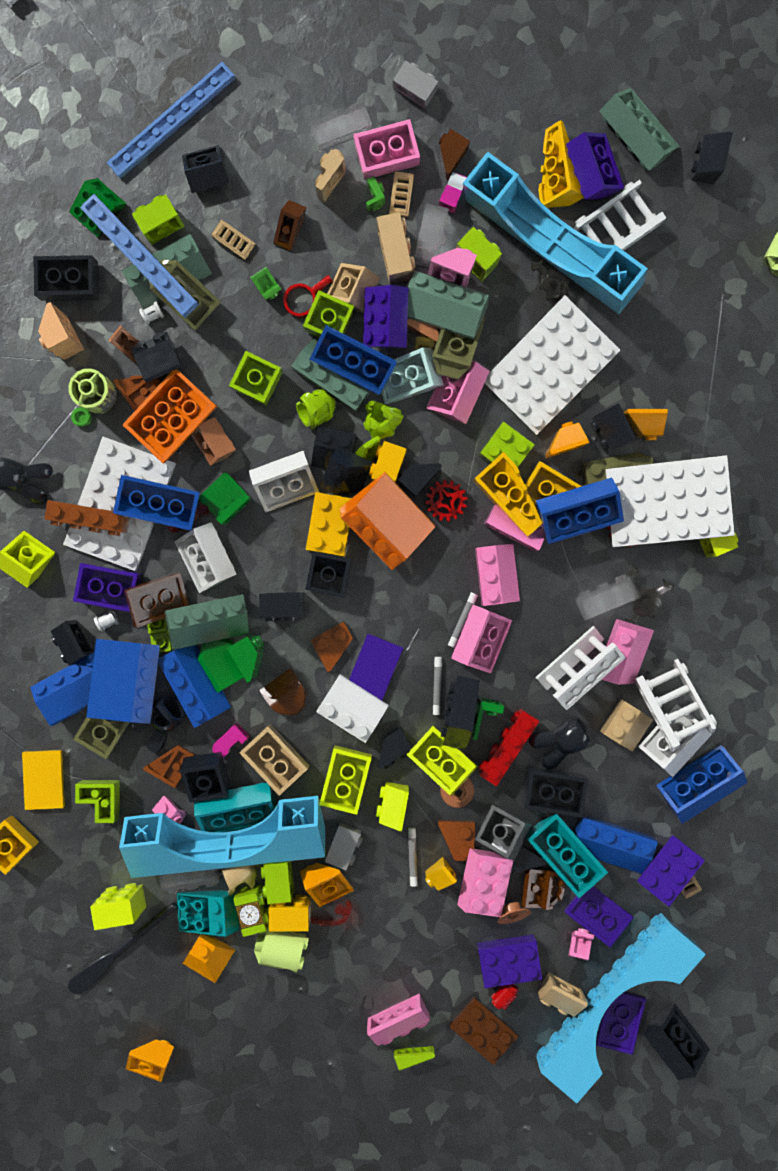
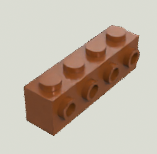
M47 500L44 519L51 520V525L62 526L63 523H69V528L81 529L82 526H86L92 532L101 533V529L108 530L110 535L120 536V532L127 533L130 517L113 514V511Z

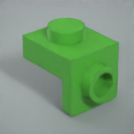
M373 176L367 179V186L373 196V199L366 202V209L368 211H376L385 203L384 187Z
M264 267L250 277L265 300L268 298L271 300L279 294L278 291L281 290V287L277 284L267 267Z

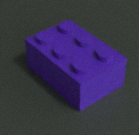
M583 132L566 143L568 156L572 160L574 173L579 180L580 190L585 199H608L625 189L606 133Z
M395 285L365 287L364 345L380 349L407 347L409 287Z
M80 563L73 601L130 612L124 590L140 585L142 574Z
M672 835L637 882L670 907L704 863L705 859Z
M534 934L477 943L484 988L542 980L537 942Z

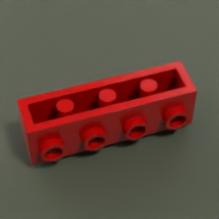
M521 708L519 711H515L510 719L512 722L508 728L505 727L501 732V739L497 744L494 743L489 751V757L487 760L484 759L478 768L480 776L495 786L498 785L539 723L538 719Z

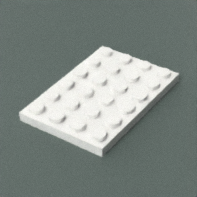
M564 296L488 374L485 384L537 435L607 365L620 349L568 297Z
M102 437L78 505L113 511L121 475L169 485L176 463L167 460L163 464L152 454ZM130 517L127 533L120 532V536L110 535L108 530L101 529V533L92 532L86 526H82L81 529L69 528L63 545L137 571L154 522Z
M727 455L606 469V478L612 477L619 489L624 522L611 525L613 547L734 536Z

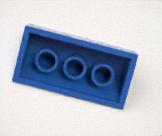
M327 325L309 359L378 395L381 394L397 364V361Z
M121 475L113 514L192 530L200 492Z
M612 477L536 500L539 517L543 523L542 527L548 544L624 522L620 492Z
M198 645L176 649L158 659L163 673L194 728L231 708L223 690L218 693L216 692L199 663L200 649Z
M94 653L30 687L37 707L51 727L88 707Z
M719 745L678 771L674 777L670 776L656 786L673 813L683 824L747 784L744 771L725 748Z
M584 814L583 818H578L574 834L597 860L640 874L644 872L652 861L658 843L652 836Z

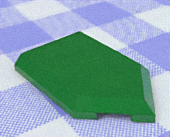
M229 639L203 643L198 657L199 663L217 693L244 678L227 650L228 647L233 645L232 640Z

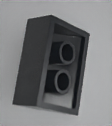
M672 1004L652 1019L643 1033L678 1080L696 1077L710 1051L709 1047L676 1004Z

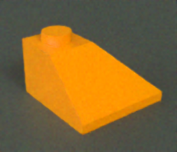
M627 409L624 412L631 429L640 438H645V441H657V438L663 436L668 409Z
M573 421L562 424V428L557 431L545 454L546 459L582 448L589 443L579 423L573 424Z
M315 863L300 871L306 892L319 907L354 891L351 884L338 869Z
M200 934L183 964L216 983L235 949L212 935Z
M154 1040L131 1050L126 1070L162 1082L174 1046L166 1040Z

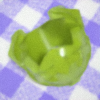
M320 389L313 391L312 394L309 392L304 393L300 397L303 403H296L299 418L311 430L333 418L336 404L333 397L327 394L325 390Z
M370 401L365 406L368 415L363 424L372 438L379 436L381 439L395 434L394 430L401 423L404 416L401 414L400 409L380 402Z

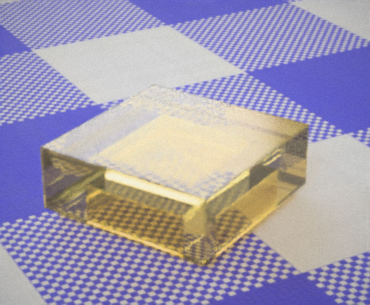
M417 336L414 348H433L434 350L435 340Z

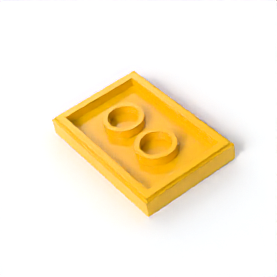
M62 750L22 752L25 810L64 808Z

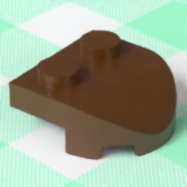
M291 668L259 690L270 708L280 715H296L306 705L307 690Z
M546 868L526 870L521 906L524 908H542L544 910L553 909V905L558 900L561 901L564 896V882L557 873Z

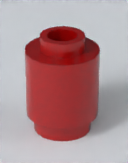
M515 984L499 986L491 995L493 999L492 1004L499 1010H506L518 996V987Z

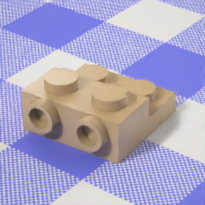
M331 149L320 160L322 174L316 179L315 187L317 197L323 203H325L346 173L344 155L337 149Z

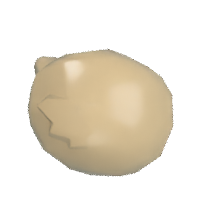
M258 864L221 868L229 888V896L235 894L236 887L244 882L252 889L254 888Z

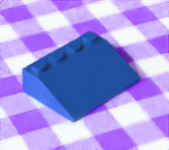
M96 639L86 717L150 724L160 646Z

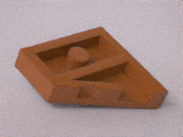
M138 375L112 381L134 411L161 384L159 378L145 383L143 377Z
M342 622L310 640L327 672L332 670L352 641L353 636L345 622Z
M177 745L146 765L143 770L176 788L182 778L180 769L183 758L195 756V753L181 745Z
M438 820L439 828L454 860L467 861L469 849H474L475 821Z

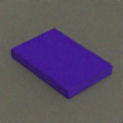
M367 634L349 680L378 699L383 700L403 647Z
M595 886L591 887L580 898L575 896L564 910L568 916L610 948L634 918Z
M623 992L607 1008L600 1021L596 1036V1046L633 1055L646 997L628 992Z

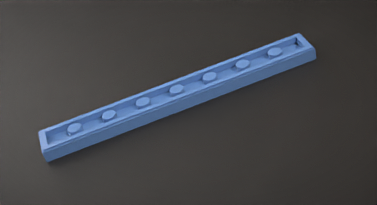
M221 62L106 162L107 165L122 179L236 79L235 75Z
M95 194L80 207L184 318L199 305Z

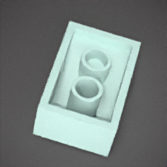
M420 348L394 359L397 361V364L381 392L385 404L444 386L442 377L436 373V367L432 360L433 348Z

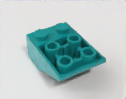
M228 891L178 892L179 931L224 937L238 931L239 919L233 900L235 894L229 896Z

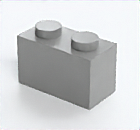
M405 60L393 79V89L425 109L438 90V81L432 74H426L421 71L420 67L415 63L410 64Z
M340 822L326 855L325 862L347 870L348 865L352 866L356 857L353 854L355 847L359 848L363 839L360 836L361 830Z

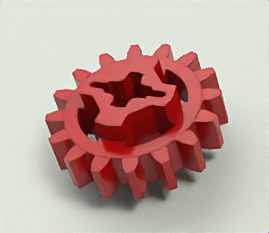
M443 480L442 485L436 482V488H429L432 494H426L430 500L426 501L425 504L431 506L428 512L434 511L432 517L434 518L438 515L439 521H442L443 517H446L447 522L450 521V517L456 520L457 513L463 514L461 508L467 507V505L463 504L467 497L462 496L465 490H459L460 484L453 486V480H451L450 484ZM444 488H450L455 492L448 493L445 491ZM438 492L439 499L433 503L434 495ZM443 495L446 498H451V501L449 502L450 507L447 506L446 503H441L443 501ZM459 498L458 508L455 510V507L453 506L454 501ZM438 509H446L449 514L441 513Z

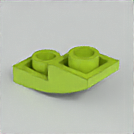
M166 618L147 624L151 645L160 646L159 654L172 652Z

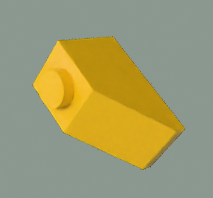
M444 857L425 871L426 882L431 888L435 887L438 891L457 882L455 871Z

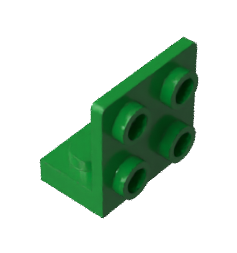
M96 178L84 181L69 213L98 237L101 235L102 230L80 207L93 194L112 213L123 210L127 203Z
M224 472L199 496V500L217 517L216 520L224 526L252 500L227 472Z
M478 697L471 734L473 740L478 739L483 710L486 714L497 716L498 713L503 714L504 705L502 702Z

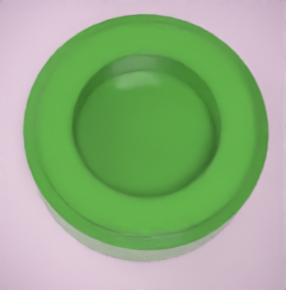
M78 407L73 410L71 420L78 427H86L91 423L92 415L87 409Z

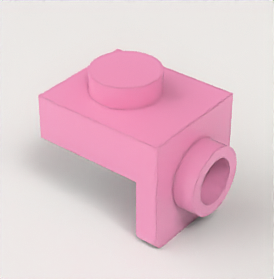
M163 796L152 809L155 814L164 813L179 824L182 823L183 818L187 815L185 810L179 809L167 796Z
M585 929L574 931L571 936L568 956L588 961L594 935L589 934L590 931Z

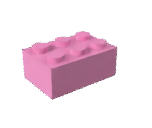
M410 119L353 134L364 180L373 176L378 177L420 165V154Z
M470 848L457 905L465 913L501 917L513 860L507 859L497 852Z

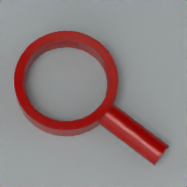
M327 275L311 288L302 283L290 286L285 291L283 297L287 312L297 318L307 317L310 309L304 313H295L287 306L288 295L294 289L303 288L312 294L314 302L315 294L318 290H322L333 282L331 277Z

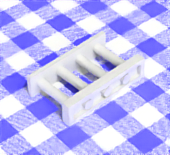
M638 180L636 183H628L624 187L623 192L588 217L585 215L580 217L575 222L574 229L576 231L582 229L588 238L602 243L589 225V223L598 218L614 240V245L624 251L660 226L665 221L666 216L663 212L658 215L652 214L636 191L642 183ZM629 195L646 218V223L641 227L639 224L636 225L621 204V201ZM612 207L616 209L630 229V235L625 238L620 236L605 215V212Z
M594 626L536 676V679L546 690L553 687L557 691L553 696L566 710L626 658L613 642L606 647L602 643L604 638ZM594 648L598 649L601 653L591 660L587 654ZM582 661L586 666L577 673L572 668ZM567 674L572 679L562 686L558 680Z
M678 659L674 660L673 666L675 669L650 681L648 679L645 680L643 675L635 680L640 694L672 752L679 749L681 739L708 727L710 733H713L717 725L714 716L708 714L688 678V670L685 664L680 663ZM674 677H680L684 686L659 698L658 696L654 697L651 691L653 687ZM689 693L694 703L669 715L667 713L663 714L661 710L663 704ZM696 710L699 711L703 718L702 721L679 732H673L670 727L673 721Z

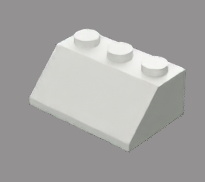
M304 451L249 471L253 487L265 513L314 495L315 492L319 493Z
M212 522L194 528L174 541L199 593L237 575Z
M340 674L316 712L366 743L389 705Z
M676 704L668 715L681 709V707ZM687 714L673 721L670 727L673 732H679L699 721L690 714ZM657 725L638 747L670 776L674 777L712 734L707 728H704L681 739L679 749L672 752Z

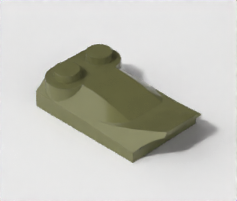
M162 259L159 263L199 305L184 318L149 281L150 290L193 330H196L221 301L177 260Z
M485 316L474 340L441 329L432 355L438 375L458 380L470 369L480 335L482 334Z
M635 452L582 463L585 483L588 485L607 479L606 469L654 464L651 456Z
M86 717L73 740L104 759H108L130 722Z

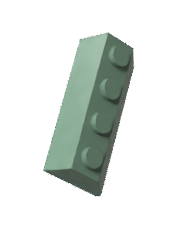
M631 88L614 94L599 111L603 115V120L614 128L615 134L624 140L628 150L639 158L640 164L649 171L657 167L680 147Z
M191 234L152 254L158 262L162 259L177 260L198 281L212 275ZM134 264L121 270L143 309L154 305L155 301L158 303L162 301L150 290L149 280Z
M414 271L408 285V318L474 340L487 310L489 295Z
M314 338L300 352L292 364L293 371L321 390H325L331 397L357 413L371 391L309 360L318 342Z
M243 594L166 610L164 612L172 650L249 633L248 615Z

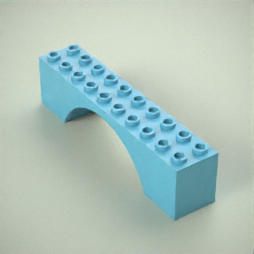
M489 152L485 154L463 182L467 203L616 313L620 314L644 284L648 268L618 246L594 241L567 225L535 197L518 173Z
M318 796L279 800L276 808L267 818L251 827L232 832H205L191 829L173 821L164 813L130 816L124 818L119 849L131 878L325 857V823Z
M662 913L652 918L650 926L639 933L638 940L627 947L625 955L614 962L612 970L608 974H604L600 979V984L589 991L587 1007L575 1017H567L562 1024V1028L558 1032H554L550 1037L549 1043L546 1046H542L537 1053L536 1058L541 1073L575 1103L581 1100L603 1074L596 1055V1036L600 1021L610 1004L623 992L642 983L669 981L681 984L706 955L692 938Z

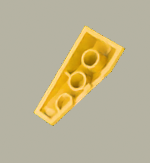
M561 120L545 130L543 146L545 159L544 165L541 166L540 172L543 173L538 192L540 202L547 208L570 206L584 198L580 190L579 180L574 173L572 160L568 156L566 143L569 142L564 123Z
M504 452L474 478L473 482L527 537L543 524L529 496L527 487L520 476L518 467Z

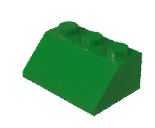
M255 634L249 635L227 648L247 683L258 676L264 654L263 646L265 644L262 638Z

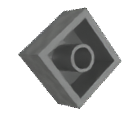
M492 805L475 840L507 859L515 860L532 824L499 806Z

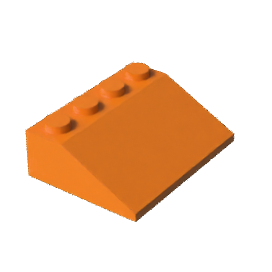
M176 369L161 382L123 423V426L164 464L217 406Z
M386 472L340 507L341 519L391 570L405 561L435 528L434 523Z

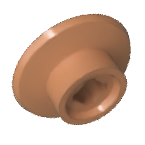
M470 778L458 788L462 790L460 795L455 793L449 795L445 790L440 789L441 797L447 805L461 808L472 801L475 788Z
M519 902L509 903L503 906V915L498 918V923L509 924L522 920L529 916L531 911L525 908L522 909Z

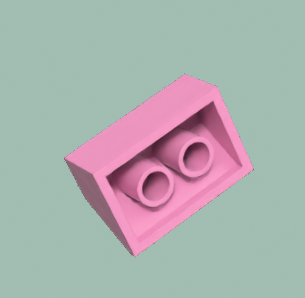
M456 248L432 257L428 275L467 287L477 255L468 249Z
M472 361L470 369L458 380L441 376L444 386L434 389L426 409L453 421L467 424L489 374V370L476 361Z
M495 504L484 523L485 526L534 552L540 550L545 538L542 524L527 537Z
M506 544L475 548L481 605L487 606L520 601L514 545Z
M472 605L454 649L452 659L491 674L512 620Z
M616 619L607 646L613 642L626 658L601 680L617 685L634 684L654 630Z
M420 993L368 1018L367 1034L377 1046L389 1044L393 1041V1038L406 1036L410 1033V1030L423 1028L428 1024L430 1015Z

